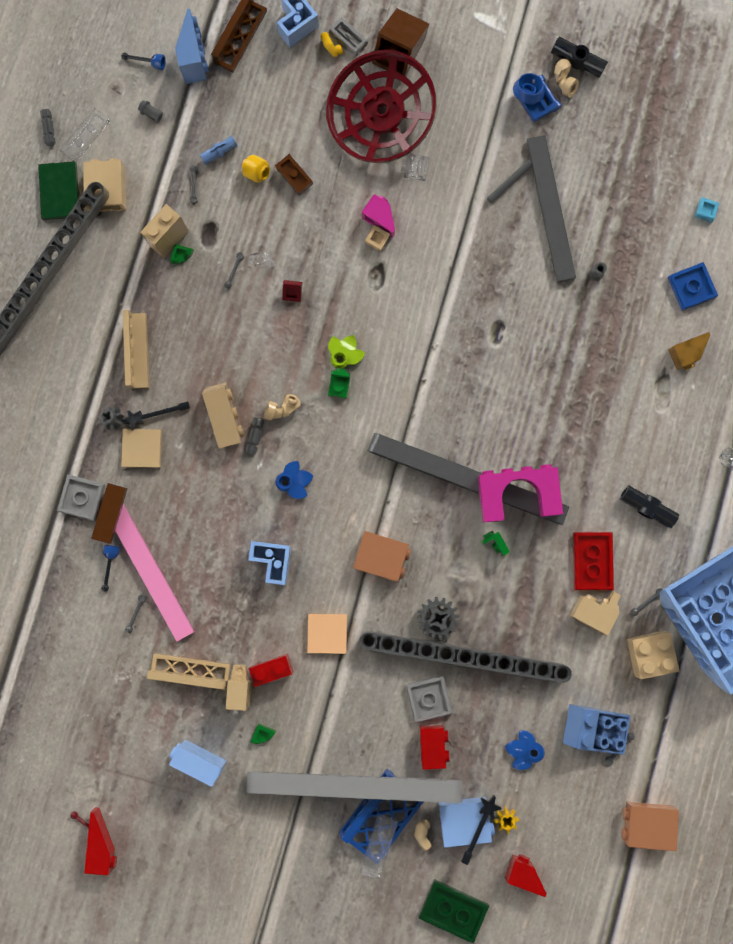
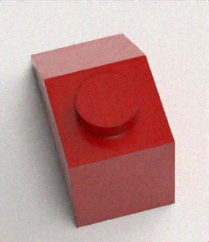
M512 854L505 875L507 883L546 897L547 893L530 858L522 854L518 856Z

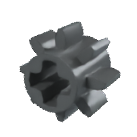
M107 407V410L101 412L100 422L105 424V429L117 431L118 427L123 425L122 420L125 415L120 414L121 409Z

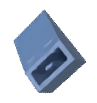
M187 9L175 47L179 68L185 84L207 80L206 72H209L204 46L201 41L200 27L198 26L196 16H192L190 9Z
M569 704L563 743L576 749L624 755L631 715Z

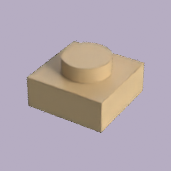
M374 225L365 239V243L381 252L390 238V234Z

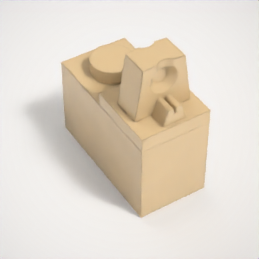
M611 591L607 599L603 598L598 603H596V598L588 594L586 597L580 595L569 616L608 636L620 613V606L617 603L621 595Z
M235 664L233 666L231 679L227 683V710L246 711L251 705L252 681L247 679L246 665Z

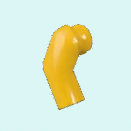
M327 32L321 33L320 39L328 52L333 57L342 55L341 45L334 46Z

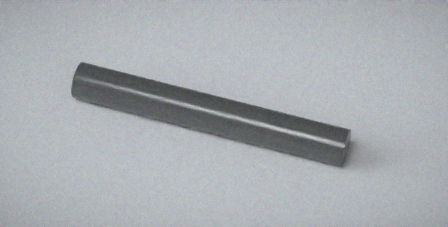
M527 160L491 193L487 200L493 203L532 167L531 162Z

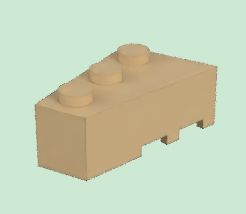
M227 382L205 388L202 395L218 447L223 448L241 443L244 432L242 426H238L237 418L239 416L236 407H233V395L231 389H228Z

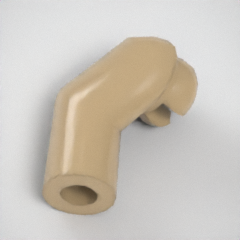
M426 819L417 823L414 833L416 840L424 851L432 846L426 837L428 829H430V822Z

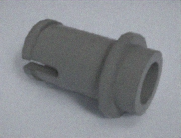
M143 100L138 106L141 115L145 114L156 123L163 117V112L150 105L149 101Z
M599 262V264L597 263L589 271L590 278L595 281L601 280L607 270L606 264Z

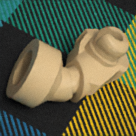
M561 59L555 66L556 84L562 90V95L571 98L577 91L579 81L573 77L567 78L571 64L568 60Z
M293 394L286 395L280 408L277 403L269 401L263 419L272 421L275 418L289 416L299 408V398Z

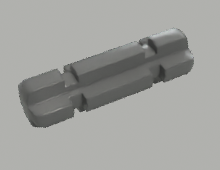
M42 109L40 115L42 118L43 134L45 135L44 143L46 146H54L56 142L53 121H51L52 113L49 109Z
M253 418L252 425L254 426L253 428L251 427L247 441L249 445H246L245 449L247 454L255 455L257 452L256 445H259L262 433L260 429L264 425V420L261 418Z

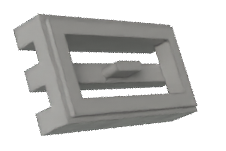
M342 17L329 29V33L355 57L368 44V40ZM341 24L346 30H348V31H349L357 40H359L361 43L359 44L358 42H356V41L351 37V35H349L347 32H345L339 25Z

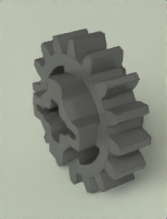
M435 597L434 602L427 599L428 605L422 604L421 606L424 610L418 611L422 617L418 618L417 621L423 623L419 628L426 629L425 635L431 633L432 639L435 638V635H438V638L441 640L443 634L449 637L448 632H455L453 626L459 625L455 619L460 616L454 614L457 607L451 608L453 602L449 601L446 604L445 598L439 601L438 597ZM436 605L445 606L447 609L443 611L438 610ZM429 609L431 611L430 618L425 621V616ZM436 613H438L439 615L443 614V617L441 618V623L433 621V619L436 618ZM451 616V622L447 627V618ZM435 625L438 626L441 631H434L429 627Z

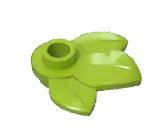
M354 335L347 336L341 341L335 336L330 339L328 349L332 354L330 361L333 367L343 369L348 364H358L364 358L365 352L356 349L357 343ZM342 357L343 362L338 363L336 359Z

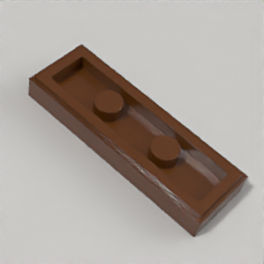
M110 483L107 484L91 539L108 544L112 543L128 488Z

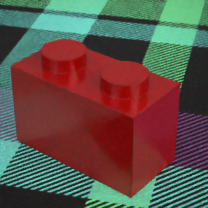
M288 653L248 668L254 687L292 675L294 672Z
M443 725L420 726L422 770L446 769V763L450 762L449 750H445V743L449 742L448 730H444Z

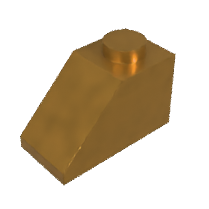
M709 332L676 344L668 349L677 370L683 368L686 371L695 367L694 363L701 359L710 338Z

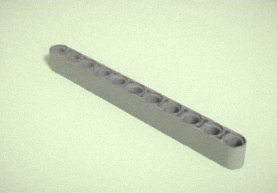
M249 771L247 774V793L462 803V781Z

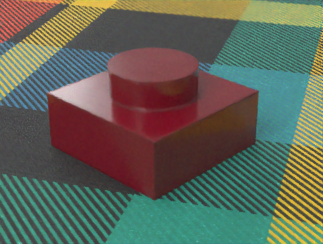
M284 280L282 300L301 302L303 282Z

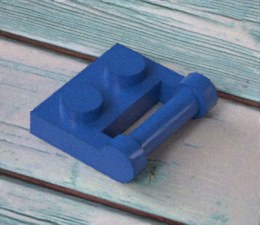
M539 75V77L544 82V96L550 105L547 106L543 98L534 104L520 101L533 123L562 107L560 101L556 100L545 83L546 79L543 75Z

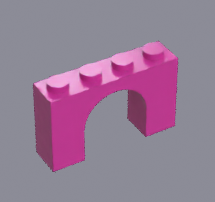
M552 464L541 465L540 469L534 470L532 466L521 467V471L514 472L513 468L502 469L501 473H494V470L482 471V475L477 477L482 523L504 520L503 491L510 482L518 480L529 483L536 490L540 517L563 514L558 467L552 468Z

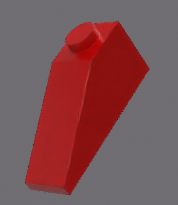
M95 807L90 812L84 874L108 876L116 867L117 856H114L115 848L100 808Z

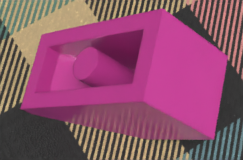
M373 194L362 211V219L388 232L390 237L393 238L395 236V226L390 204L385 197Z

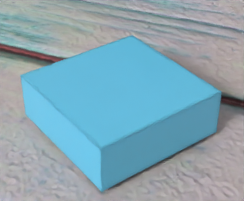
M702 197L699 200L694 217L713 222L720 203Z

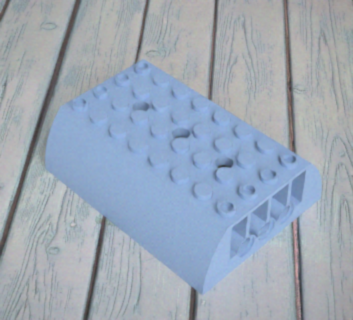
M732 546L660 591L661 605L703 672L717 686L729 694H733ZM714 613H719L721 616V620L717 624L712 621Z

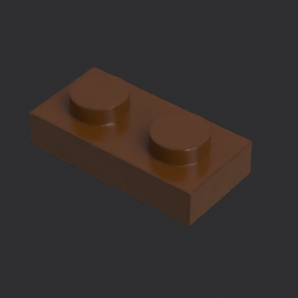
M290 154L275 165L277 171L298 195H301L313 185L311 178Z

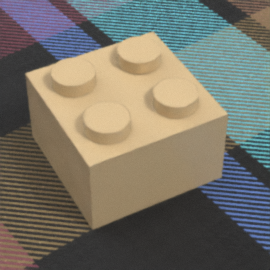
M660 631L626 638L635 677L645 679L680 672L671 632Z

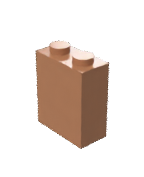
M364 531L353 568L398 582L399 578L403 579L406 568L402 566L404 560L409 559L411 549H408L409 544Z
M626 801V807L623 808L622 813L625 826L622 827L621 838L628 847L677 851L679 810L671 805Z

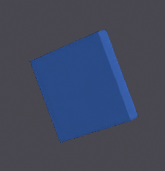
M704 262L667 277L682 311L718 297Z

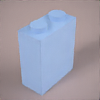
M186 739L181 744L178 743L169 756L172 759L169 764L170 766L211 787L219 778L227 760Z
M485 797L462 799V803L438 802L444 847L470 845L483 817V814L479 813V810L484 806L480 798L486 799ZM489 816L476 844L492 842L491 836L495 835L494 825L490 823Z

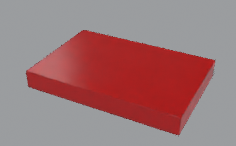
M573 532L574 590H614L613 532Z

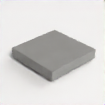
M67 474L57 511L96 521L106 484Z
M443 675L406 684L415 723L453 714Z

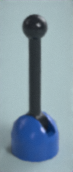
M126 52L121 54L123 60L133 59L151 62L153 68L158 70H164L166 65V58L163 54H154L152 58L132 56Z
M104 545L103 554L108 559L104 585L101 587L103 592L109 590L108 580L111 562L119 554L120 547Z

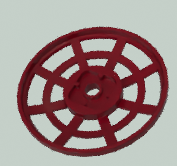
M379 50L361 55L342 69L330 88L326 104V118L329 130L338 145L347 154L358 160L368 163H386L400 159L411 153L421 144L433 125L437 108L434 84L422 64L405 53L394 50ZM390 59L388 71H378L366 76L360 67L374 60ZM397 61L411 65L422 76L413 84L406 76L396 72ZM355 71L360 81L352 88L348 98L336 97L342 83ZM378 78H387L385 86L373 88L370 81ZM394 79L403 82L408 86V89L399 94L393 89ZM425 83H427L431 95V112H421V100L417 90ZM364 86L367 94L363 98L362 103L353 101L358 91ZM411 95L415 99V112L405 111L404 101ZM334 104L345 107V121L348 129L340 133L337 132L334 123ZM381 106L387 107V111L384 114L378 113V109ZM351 109L360 111L362 121L354 126L351 120ZM403 118L412 119L410 127L402 134L398 126ZM429 120L420 138L412 146H409L405 139L414 131L418 121ZM368 127L374 134L372 140L368 141L357 132ZM391 131L396 138L390 142L379 143L382 133ZM353 135L358 142L369 147L366 157L352 151L342 140ZM400 144L403 152L388 158H374L377 149L389 148Z

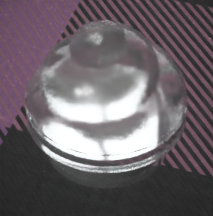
M733 447L724 449L719 455L720 463L725 467H733Z

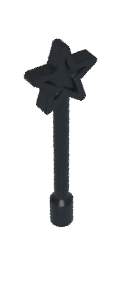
M187 401L179 403V405L143 415L141 411L133 414L128 410V417L123 419L122 422L123 424H130L131 430H134L137 424H144L143 419L177 410L190 409V404Z
M495 795L489 800L480 798L484 806L479 810V813L483 814V817L468 850L465 851L461 860L466 865L469 864L472 858L473 849L488 816L493 819L494 811L502 809L501 806L495 804Z

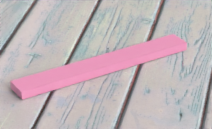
M123 503L115 531L176 641H179L195 631Z

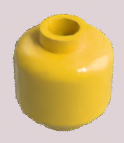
M250 155L242 162V172L247 179L261 183L269 177L270 167L265 159L257 155Z

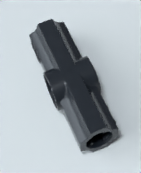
M560 36L551 50L552 54L568 60L573 69H583L598 78L601 77L608 64V61L590 53L587 46H577Z
M630 485L623 490L619 499L637 509V512L642 516L654 519L670 529L679 519V514L661 504L662 502L659 499L648 494L645 495Z

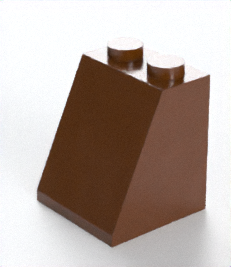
M396 8L379 31L374 51L394 50L405 53L415 59L426 39L430 24ZM390 59L374 60L372 64L388 71ZM397 61L396 72L406 76L411 65Z

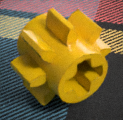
M504 806V810L501 812L499 810L496 811L498 818H495L494 822L500 823L498 826L499 831L504 828L509 834L512 828L517 830L515 822L520 821L517 816H513L516 812L514 809L508 811L506 806ZM504 817L507 818V819L510 818V821H509V822H507V821L504 822V821H503V818H504Z

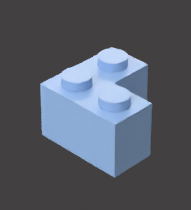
M281 0L282 9L286 16L277 22L279 35L289 48L319 27L318 14L307 0Z
M251 541L248 561L268 563L265 583L287 585L292 546Z

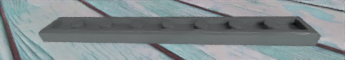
M546 136L527 138L526 143L556 282L576 279Z

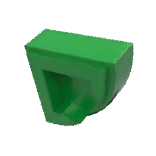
M175 244L170 263L181 264L187 261L192 256L194 250Z
M258 723L250 743L260 744L267 742L274 736L276 730Z

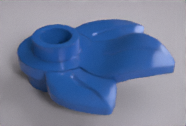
M293 461L285 466L283 473L277 476L275 483L279 490L288 492L292 498L302 499L307 497L304 487L312 481L313 475L308 471L300 470L299 462ZM288 479V485H282V480Z
M520 730L519 740H513L505 745L507 752L515 758L513 768L517 770L529 769L533 763L540 762L545 755L543 746L536 742L534 735L529 731ZM532 749L537 750V756L531 754Z

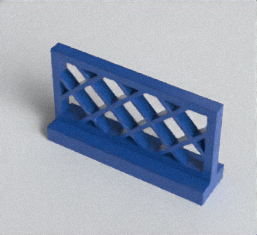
M386 769L381 777H396L389 769ZM363 799L339 831L340 837L344 842H349L378 864L424 801H417L413 806H406V801H403L404 807L393 809L392 800H389L390 809L379 811L378 805L381 801L385 800ZM404 811L405 818L400 822H394L393 813ZM391 814L392 823L381 825L380 815ZM377 816L378 825L367 827L366 821L368 818ZM392 827L393 834L388 838H382L381 829ZM379 830L380 839L369 841L368 831ZM365 832L366 841L358 843L353 839L357 833ZM380 843L381 850L375 856L370 852L369 845Z

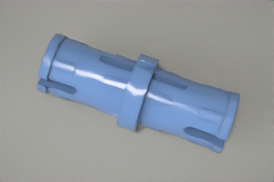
M230 136L219 144H213L214 147L200 154V157L205 165L218 157H224L225 153L238 146L234 138Z

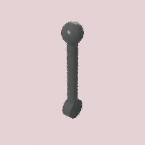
M192 165L190 167L192 172V196L189 200L192 204H196L195 172L197 167Z
M241 252L236 254L237 260L228 281L224 284L227 289L231 288V281L240 261L244 259V255Z
M658 588L653 596L639 607L633 608L631 614L637 616L642 608L660 596L662 589Z
M145 595L138 597V605L129 625L125 628L127 633L133 631L132 626L140 607L147 599Z
M628 733L626 745L630 740H634L635 736L633 733ZM613 753L610 757H607L605 759L606 765L611 766L613 759L618 754Z

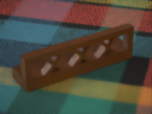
M254 0L240 1L211 53L214 64L232 73L235 71L267 13L266 7L254 2ZM252 8L260 11L259 16L250 18ZM250 24V32L242 34V26ZM242 39L243 45L240 48L233 49L232 44L234 41ZM233 55L234 61L231 65L223 62L225 57Z

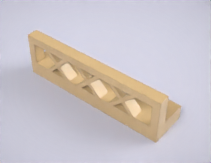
M123 310L125 386L129 389H149L147 314H132L129 310Z
M154 653L152 667L148 671L147 679L225 690L229 680L231 664ZM158 658L165 659L169 667L165 670L156 669ZM179 661L184 662L189 668L184 673H179L174 667ZM198 664L204 665L208 671L203 676L197 675L193 669ZM217 667L226 668L224 679L216 678L212 671Z

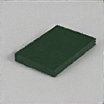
M72 161L38 164L41 219H66L79 200L77 163Z
M434 879L419 914V919L474 944L488 911L489 904Z

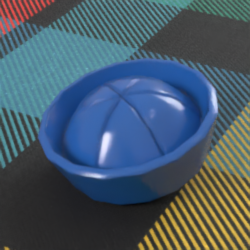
M523 74L514 83L513 93L521 102L527 104L537 103L544 97V82L536 74Z

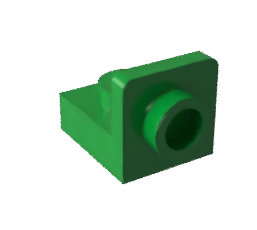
M339 368L336 371L331 370L328 396L347 399L351 377L347 370Z
M492 530L483 535L484 539L481 540V543L485 544L493 540L492 547L496 554L500 553L501 556L510 553L499 532L494 533Z

